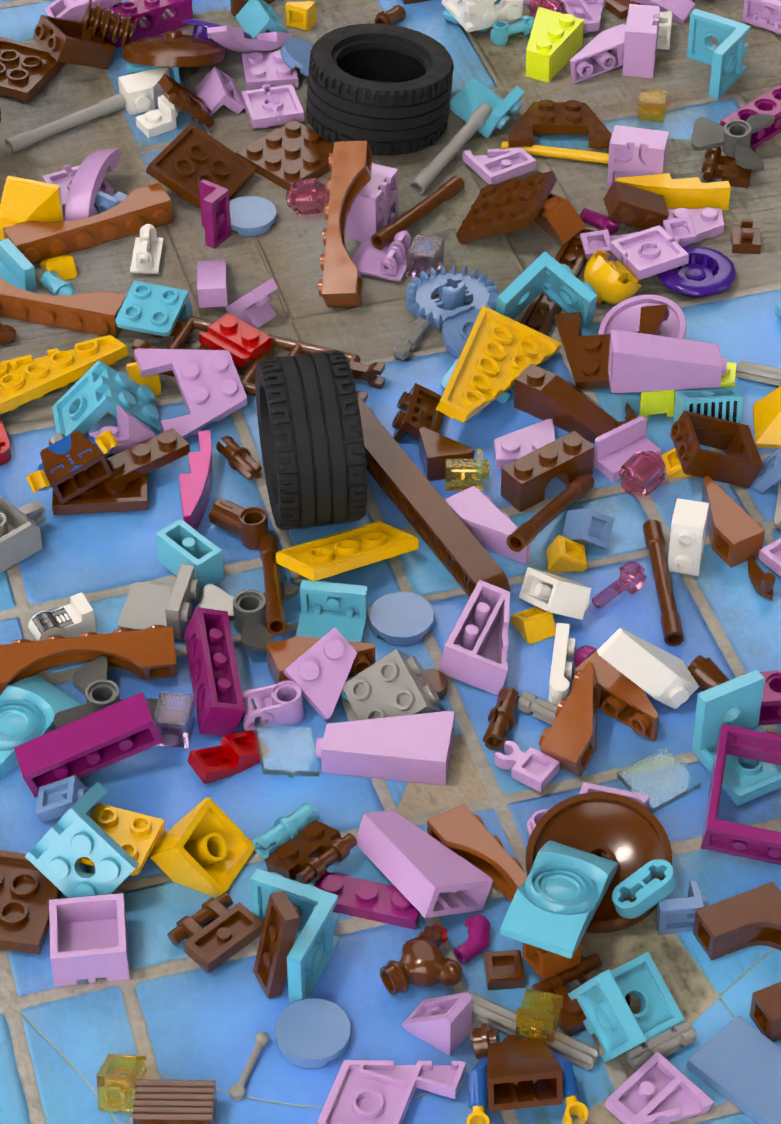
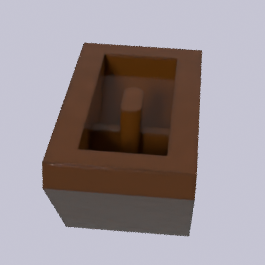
M423 426L419 429V455L428 481L470 476L474 472L473 448Z

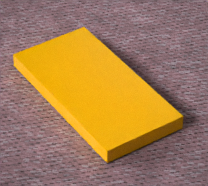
M376 521L276 552V563L312 581H318L419 549V540L402 530L381 521Z

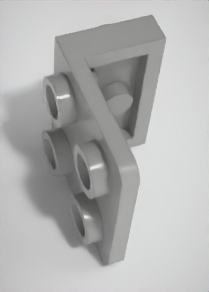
M181 564L174 586L144 582L133 583L118 620V629L128 628L135 631L145 630L152 625H163L165 627H173L174 639H181L186 623L191 619L192 605L194 600L198 598L200 591V580L195 579L194 566Z
M397 649L345 682L343 691L359 720L441 712L436 703L439 701V697L434 688L429 683L426 684L421 676L424 670L418 659L413 655L410 657Z

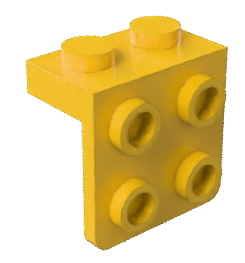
M97 803L90 816L97 825L139 863L130 876H136L141 872L148 856L153 853L166 834L164 819ZM82 857L79 859V863L95 866L89 858Z

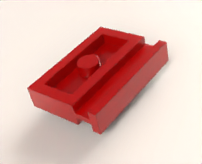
M227 313L210 325L207 332L199 333V342L211 350H229L233 362L242 368L247 360H254L272 346L270 336L230 313Z

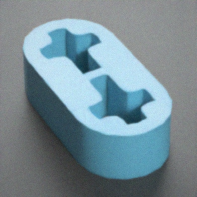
M652 860L618 884L612 893V901L617 913L623 918H637L668 896L677 884L672 865L666 860ZM656 875H657L658 877H660V878L665 877V878H664L663 880H661V881H660L659 879H657V878L652 879V878L655 877ZM627 897H629L632 900L636 898V900L632 903L629 900L624 901V899Z

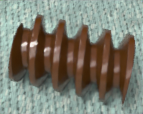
M89 0L81 23H83L84 32L91 26L92 35L94 36L101 30L102 39L104 40L109 34L112 35V43L121 38V46L123 47L124 44L130 42L138 18L131 23V15L127 14L122 20L120 10H117L112 16L110 6L102 12V3L98 2L92 8V0Z

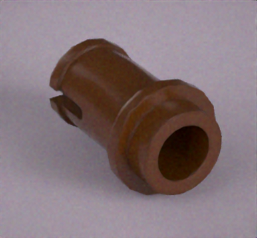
M396 5L386 12H379L375 18V24L394 25L406 18V12L402 6Z

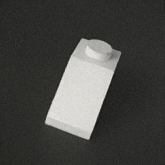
M160 67L118 77L119 94L123 96L126 103L125 108L130 116L157 108L158 96L163 95L162 93L164 92L158 82L164 74L169 76L168 67Z
M527 567L519 598L548 612L583 620L584 613L590 604L592 588L573 580Z

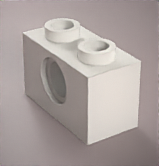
M677 498L670 532L667 563L669 572L699 576L705 547L709 503Z

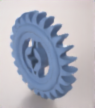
M442 264L439 275L431 267L430 278H428L427 273L421 271L420 278L414 276L412 283H408L405 292L406 308L410 310V314L416 317V319L422 317L424 320H429L430 324L428 326L432 327L435 325L438 330H442L445 318L451 311L457 307L465 306V303L473 301L470 305L475 306V308L481 309L484 305L496 311L497 297L499 296L498 287L494 286L493 279L487 280L486 273L480 275L478 279V270L476 268L468 276V269L465 265L462 272L458 274L455 264H453L450 273L446 272ZM439 294V298L433 299L435 295Z

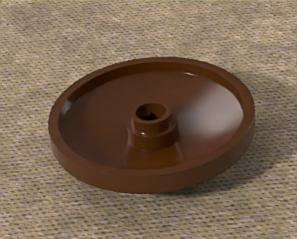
M168 30L167 34L144 37L124 44L123 59L135 64L159 67L203 66L224 61L226 59V48L214 40L194 35H185L180 30Z
M589 792L561 801L548 810L538 821L531 833L526 849L527 876L530 873L538 851L549 840L619 863L618 870L586 932L608 933L626 929L642 921L656 909L657 904L641 916L627 919L617 913L612 901L614 888L646 863L662 859L672 865V851L668 836L659 820L646 807L637 801L619 794ZM656 875V876L653 877L652 879L657 878V879H659V880L661 881V880H663L665 877L660 878V877H658V876ZM627 897L624 899V901L629 900L632 903L636 900V898L632 900L629 897Z

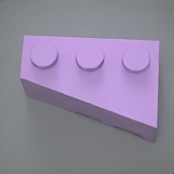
M482 580L478 581L444 646L439 671L449 677L494 695H499L500 690L503 689L508 671L509 591Z

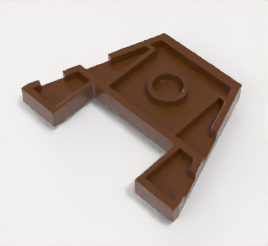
M541 100L530 105L509 133L508 146L532 147L533 134L588 135L589 148H609L612 134L586 103H581L577 100H568L566 102Z
M668 306L641 307L640 325L637 333L660 336V328L664 320L667 321L669 317ZM581 312L555 314L556 325L576 386L579 389L610 387L608 375L610 334L581 336L583 323Z

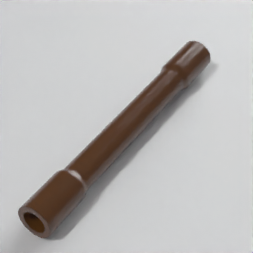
M453 176L439 186L438 190L394 222L387 224L371 236L373 246L377 249H383L394 241L395 235L398 232L405 231L444 201L450 200L464 189L463 179L459 176Z
M589 473L578 475L567 485L564 491L528 522L523 523L507 537L508 547L515 552L523 550L536 538L538 533L594 487V478Z
M648 520L643 524L642 528L654 576L664 641L669 646H677L684 641V635L670 579L662 526L658 520Z
M267 534L259 540L266 597V625L270 634L280 635L286 631L287 622L282 601L279 564L276 563V552L279 551L278 540L275 536Z

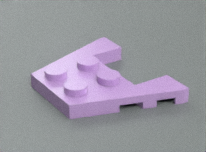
M134 349V357L142 378L173 371L187 407L188 415L161 421L162 432L173 428L182 438L185 439L189 436L193 438L205 426L212 422L218 423L247 405V396L229 350Z
M344 1060L317 1124H402L416 1089L455 1099L466 1073V1062L451 1061V1065H432V1061H417L416 1065H394V1060Z

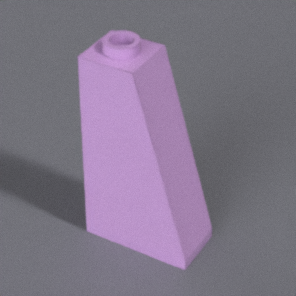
M610 330L608 375L611 393L721 387L722 375L727 374L726 356L721 357L719 344L623 330Z
M455 711L326 724L324 737L317 738L315 756L316 758H321L322 773L446 786L455 735Z
M394 810L364 813L356 836L357 846L424 918L483 910L493 883V879Z

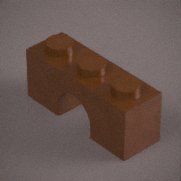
M573 431L501 467V496L519 512H522L544 500L545 489L555 476L565 485H568L581 473H589L592 476L594 446L576 431Z

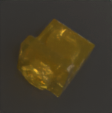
M641 89L638 119L663 121L667 91Z
M476 448V459H446L445 491H464L472 486H475L479 491H483V478H489V460H483V448Z
M526 988L522 1006L516 1012V1035L524 1036L527 1039L540 1038L544 1041L554 1042L564 1005V996Z
M108 1054L97 1073L99 1110L133 1112L136 1080L142 1079L147 1071L146 1056Z

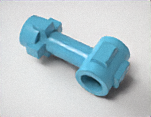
M526 15L522 19H518V23L508 25L503 20L495 21L493 29H491L490 39L494 45L504 46L507 44L508 36L517 33H521L523 36L529 35L535 19L532 16Z

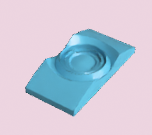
M39 675L27 677L8 685L0 695V779L19 765L14 747L56 730L54 725L55 714L82 704Z
M549 840L538 851L525 882L517 888L501 925L500 935L572 959L618 870L619 863Z

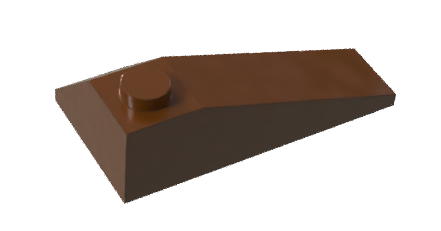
M534 364L529 365L515 378V408L543 421L552 419L554 426L569 433L576 431L591 443L595 444V439L598 436L613 430L614 423L619 422L572 382Z

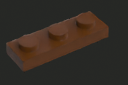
M173 428L107 458L106 461L113 476L102 482L112 491L190 453L189 443Z
M284 891L271 893L269 896L253 973L268 999L282 995L285 979L288 977L287 956L294 945L297 927L301 923L297 906L291 904Z

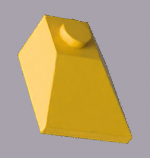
M8 176L0 204V240L5 239L3 228L26 221L64 222L60 186Z
M781 386L753 404L754 441L757 448L779 449L781 447Z
M207 797L166 832L150 855V858L173 882L217 898L224 892H227L256 847H253L252 841L212 799Z

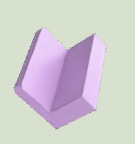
M214 67L195 87L197 96L202 98L211 109L209 113L211 117L222 105L236 114H239L245 108L234 79L217 67Z
M640 416L595 439L593 466L612 483L661 459V449L646 437L647 419Z

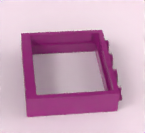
M722 724L715 744L700 848L781 865V832L717 819L726 754L781 766V736L772 732L764 733L745 729L742 726L735 727Z

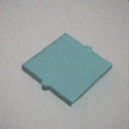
M281 724V726L256 725L255 732L263 774L288 775L290 778L294 776L319 777L320 768L318 758L315 756L316 748L312 728L289 727L286 724Z
M666 747L617 772V778L631 792L650 795L648 810L652 813L701 788V782L686 768L687 764L681 763Z

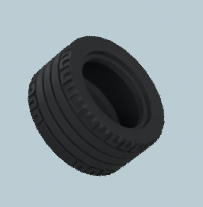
M367 23L334 29L318 39L310 51L306 117L308 122L319 136L332 144L340 141L367 140L373 155L391 156L423 150L433 145L444 134L448 125L454 70L453 59L446 48L434 38L406 27Z
M335 350L324 353L315 352L260 360L256 364L255 370L258 427L267 491L277 528L289 530L298 527L301 529L313 527V525L316 527L361 520L367 510L366 457L358 398L347 356L343 352Z

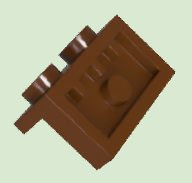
M417 383L414 384L409 393L404 391L397 404V408L400 411H398L392 422V427L395 428L394 440L399 442L405 432L419 439V429L422 426L439 433L444 413L437 411L436 408L442 396Z

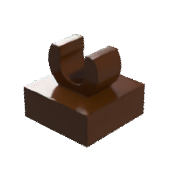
M742 219L741 228H732V253L760 254V228H753V220Z

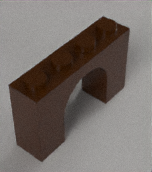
M773 881L696 910L693 935L711 961L749 946H769L781 951V892ZM781 982L753 992L749 1016L759 1031L772 1042L781 1039Z

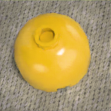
M597 249L585 265L584 280L594 288L598 304H601L602 301L608 304H618L634 296L641 288V284H638L639 280L620 261L607 260L610 254L601 249Z

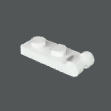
M564 623L556 624L549 681L548 701L555 705H559L562 699L568 698L573 662H567V658H574L575 638H569L570 624Z

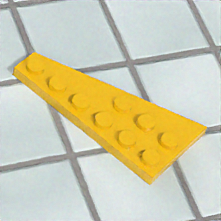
M483 305L436 410L444 413L449 418L456 419L462 423L466 422L514 385L515 378L529 365L534 364L539 367L555 355L562 343Z
M107 335L76 343L75 349L59 351L57 348L46 350L47 356L32 359L30 354L0 362V415L13 411L29 401L39 399L55 389L67 386L69 383L81 378L98 360L106 365L115 364L118 360L128 356L127 345L113 336Z

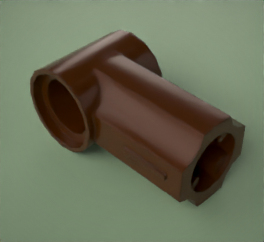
M222 498L213 503V508L209 513L210 523L240 536L242 544L246 548L259 549L260 538L269 534L266 510L260 507L245 509Z

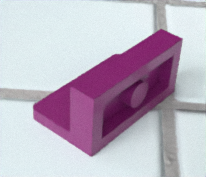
M203 179L199 182L202 226L205 228L206 246L215 249L232 235L229 189Z

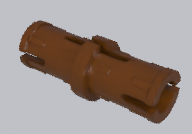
M512 688L500 690L496 706L490 710L488 715L489 726L483 737V742L491 750H500L504 747L507 733L514 726L516 720L514 713L520 696Z

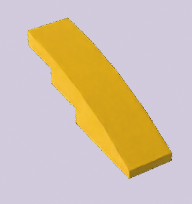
M670 173L615 178L617 182L663 195L667 209H704L711 207L729 210L731 191L729 181L701 183L699 177L672 179Z

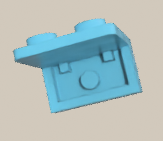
M473 78L450 100V110L467 122L468 118L481 104H488L493 111L482 128L477 130L488 139L497 128L501 130L507 124L510 115L514 117L523 105L520 100L525 91L516 86L503 100L480 81Z
M134 280L115 319L116 325L123 329L167 337L172 333L177 320L186 321L193 314L189 292L187 290Z
M302 580L300 586L301 614L295 637L322 638L336 627L347 641L362 643L368 616L367 586Z

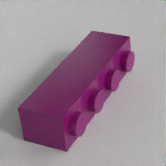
M141 692L16 746L14 750L22 777L36 798L41 786L74 775L80 779L164 742L154 712L144 693Z

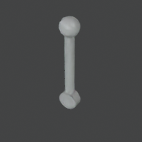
M259 1032L255 1035L256 1044L237 1084L230 1087V1097L234 1101H241L245 1097L244 1086L262 1048L270 1040L266 1032Z

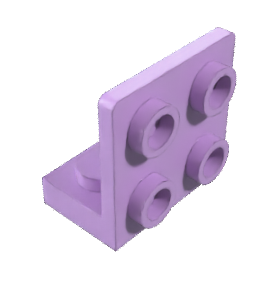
M744 0L742 21L754 27L765 28L781 35V0Z

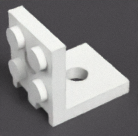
M441 0V4L467 32L493 27V23L498 20L510 23L522 19L523 0H501L496 5H494V2L497 0Z

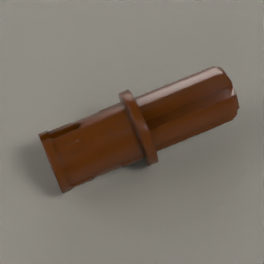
M231 436L221 438L227 445L226 447L219 441L217 442V451L228 460V464L232 469L239 470L248 480L258 479L261 476L260 471L262 467L251 457V453L247 448L240 447Z

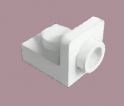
M164 95L158 96V109L135 117L136 126L148 138H152L177 129L176 117L178 116V111L175 109V105L170 103Z

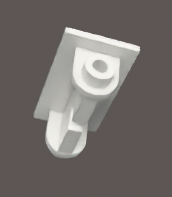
M151 224L142 226L140 228V237L135 238L130 273L143 275L159 273L164 238H157V231Z

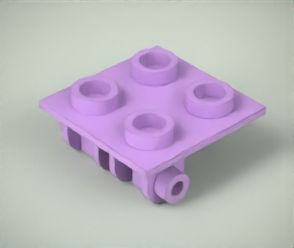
M407 231L398 232L395 235L394 241L383 249L375 248L371 242V237L366 236L352 261L358 267L361 275H370L400 282L418 250H414L417 247L411 246V236Z

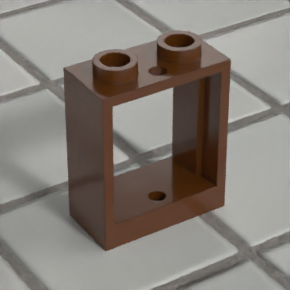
M41 15L34 30L33 39L58 62L108 70L116 46L108 38L102 39L100 31L95 36L92 35L91 26L84 32L83 23L79 21Z
M683 411L678 421L672 425L670 436L684 474L700 478L709 476L714 481L750 488L764 466L749 425L689 411ZM700 445L725 450L727 454L701 449Z

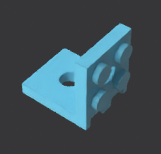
M694 9L690 13L687 58L711 65L709 97L718 100L746 71L747 66L743 65V58L748 53L749 44L745 43V37L750 31L751 26ZM709 36L715 37L718 45L713 44Z
M546 251L497 297L496 312L514 320L543 292L566 313L581 312L583 318L582 326L584 328L593 321L597 294L587 282L582 283L574 276L573 271L567 265L560 264Z
M98 360L52 406L56 433L68 436L75 431H79L84 435L107 412L117 417L116 406L119 405L158 435L161 432L155 395L146 385H139L131 380L126 373L118 372Z
M757 669L700 692L697 695L691 751L710 774L715 744L722 724L735 727L742 726L745 729L763 732L758 727L765 678ZM726 754L722 788L737 806L781 788V766ZM746 763L748 765H755L756 767L753 769H746L740 766V764Z
M98 782L64 814L25 856L68 898L111 894L139 865L87 815L108 792ZM82 857L91 859L95 864V873L84 872L79 866V859Z
M256 868L250 878L253 914L264 923L269 896L271 893L279 891L286 893L291 904L296 905L300 913L301 923L297 927L296 942L287 956L289 1004L291 1005L293 1002L310 997L340 943V938L333 936L339 925V914L332 912L339 897L336 894L318 889L311 884H303L285 878L278 873H270Z
M649 952L612 971L608 969L568 993L571 1001L577 999L587 1018L582 1022L589 1035L595 1033L605 1052L601 1056L604 1063L685 1020ZM627 994H634L639 998L641 1010L638 1014L632 1013L625 1000Z

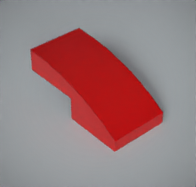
M250 730L223 735L220 746L191 750L187 762L202 782L208 783L232 776L252 767L267 758L269 751L255 733Z

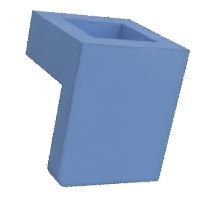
M590 508L568 510L561 536L575 542H583L597 549H607L614 518Z

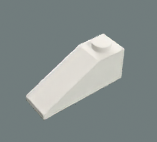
M619 628L597 650L599 656L655 700L674 709L685 703L689 696L699 688V685L682 659L622 628Z

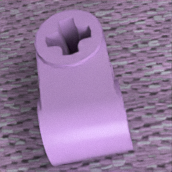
M281 681L277 684L242 692L245 707L243 714L245 731L252 730L255 735L262 734L269 730L298 724L304 717L301 687L294 681ZM251 699L255 702L254 706H252ZM256 717H257L258 722H259L258 725L255 723V718H256Z

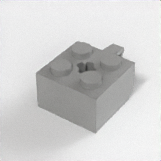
M0 495V573L43 549L39 525L46 521L44 506L37 500L17 508Z

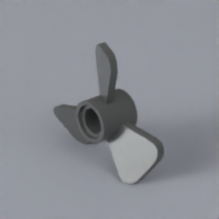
M754 114L746 121L740 119L728 121L724 127L708 118L700 117L694 123L691 146L696 151L723 146L724 153L729 157L735 158V163L738 166L746 169L763 170L764 162L750 148L751 134L773 124L775 116Z
M281 582L282 601L284 602L295 597L298 594V587ZM208 584L202 588L196 607L228 611L229 621L234 620V627L241 634L242 646L249 651L267 653V644L276 641L266 629L265 592L262 594L257 590L248 589L240 591L233 597L214 584Z
M97 657L74 673L73 685L85 695L86 704L56 713L54 716L55 728L58 729L124 700L120 699L118 685L108 680V661L106 657ZM146 698L156 716L161 709V702L158 699Z

